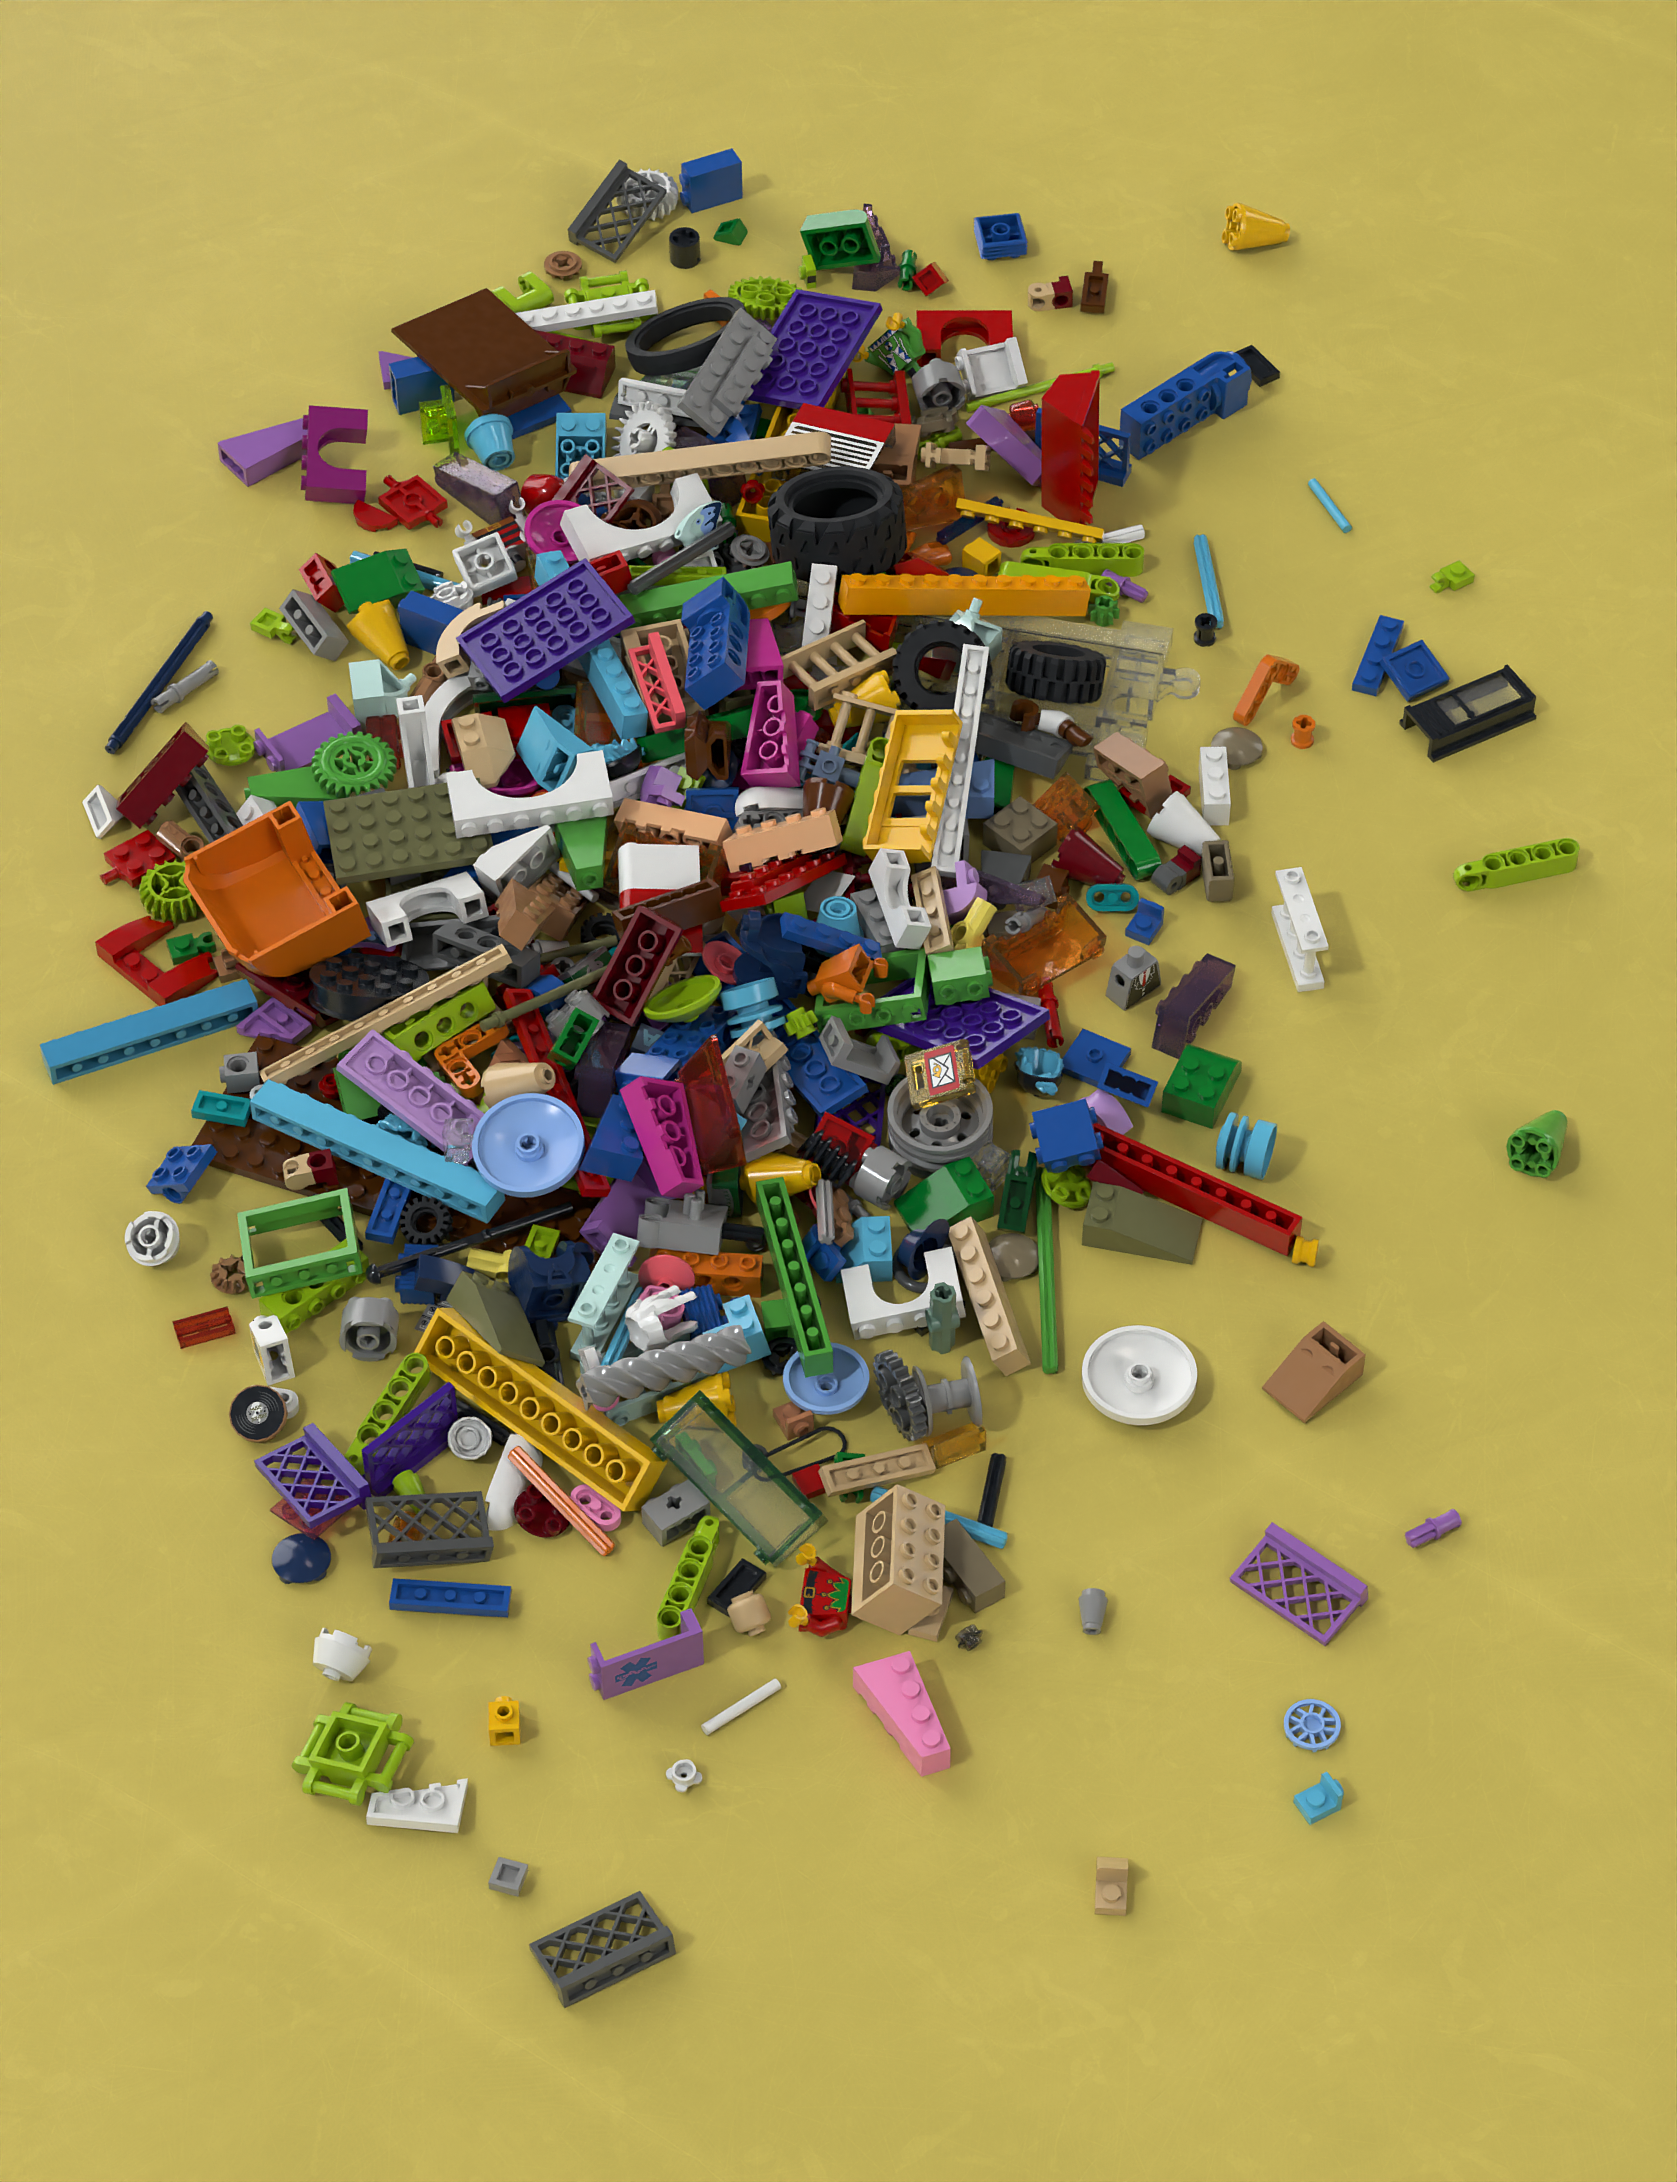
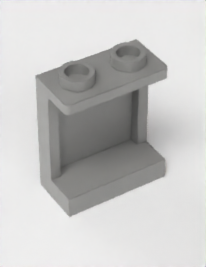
M831 1015L819 1036L831 1065L888 1085L892 1077L897 1075L900 1068V1060L888 1036L882 1035L876 1046L859 1042L849 1037L840 1018Z

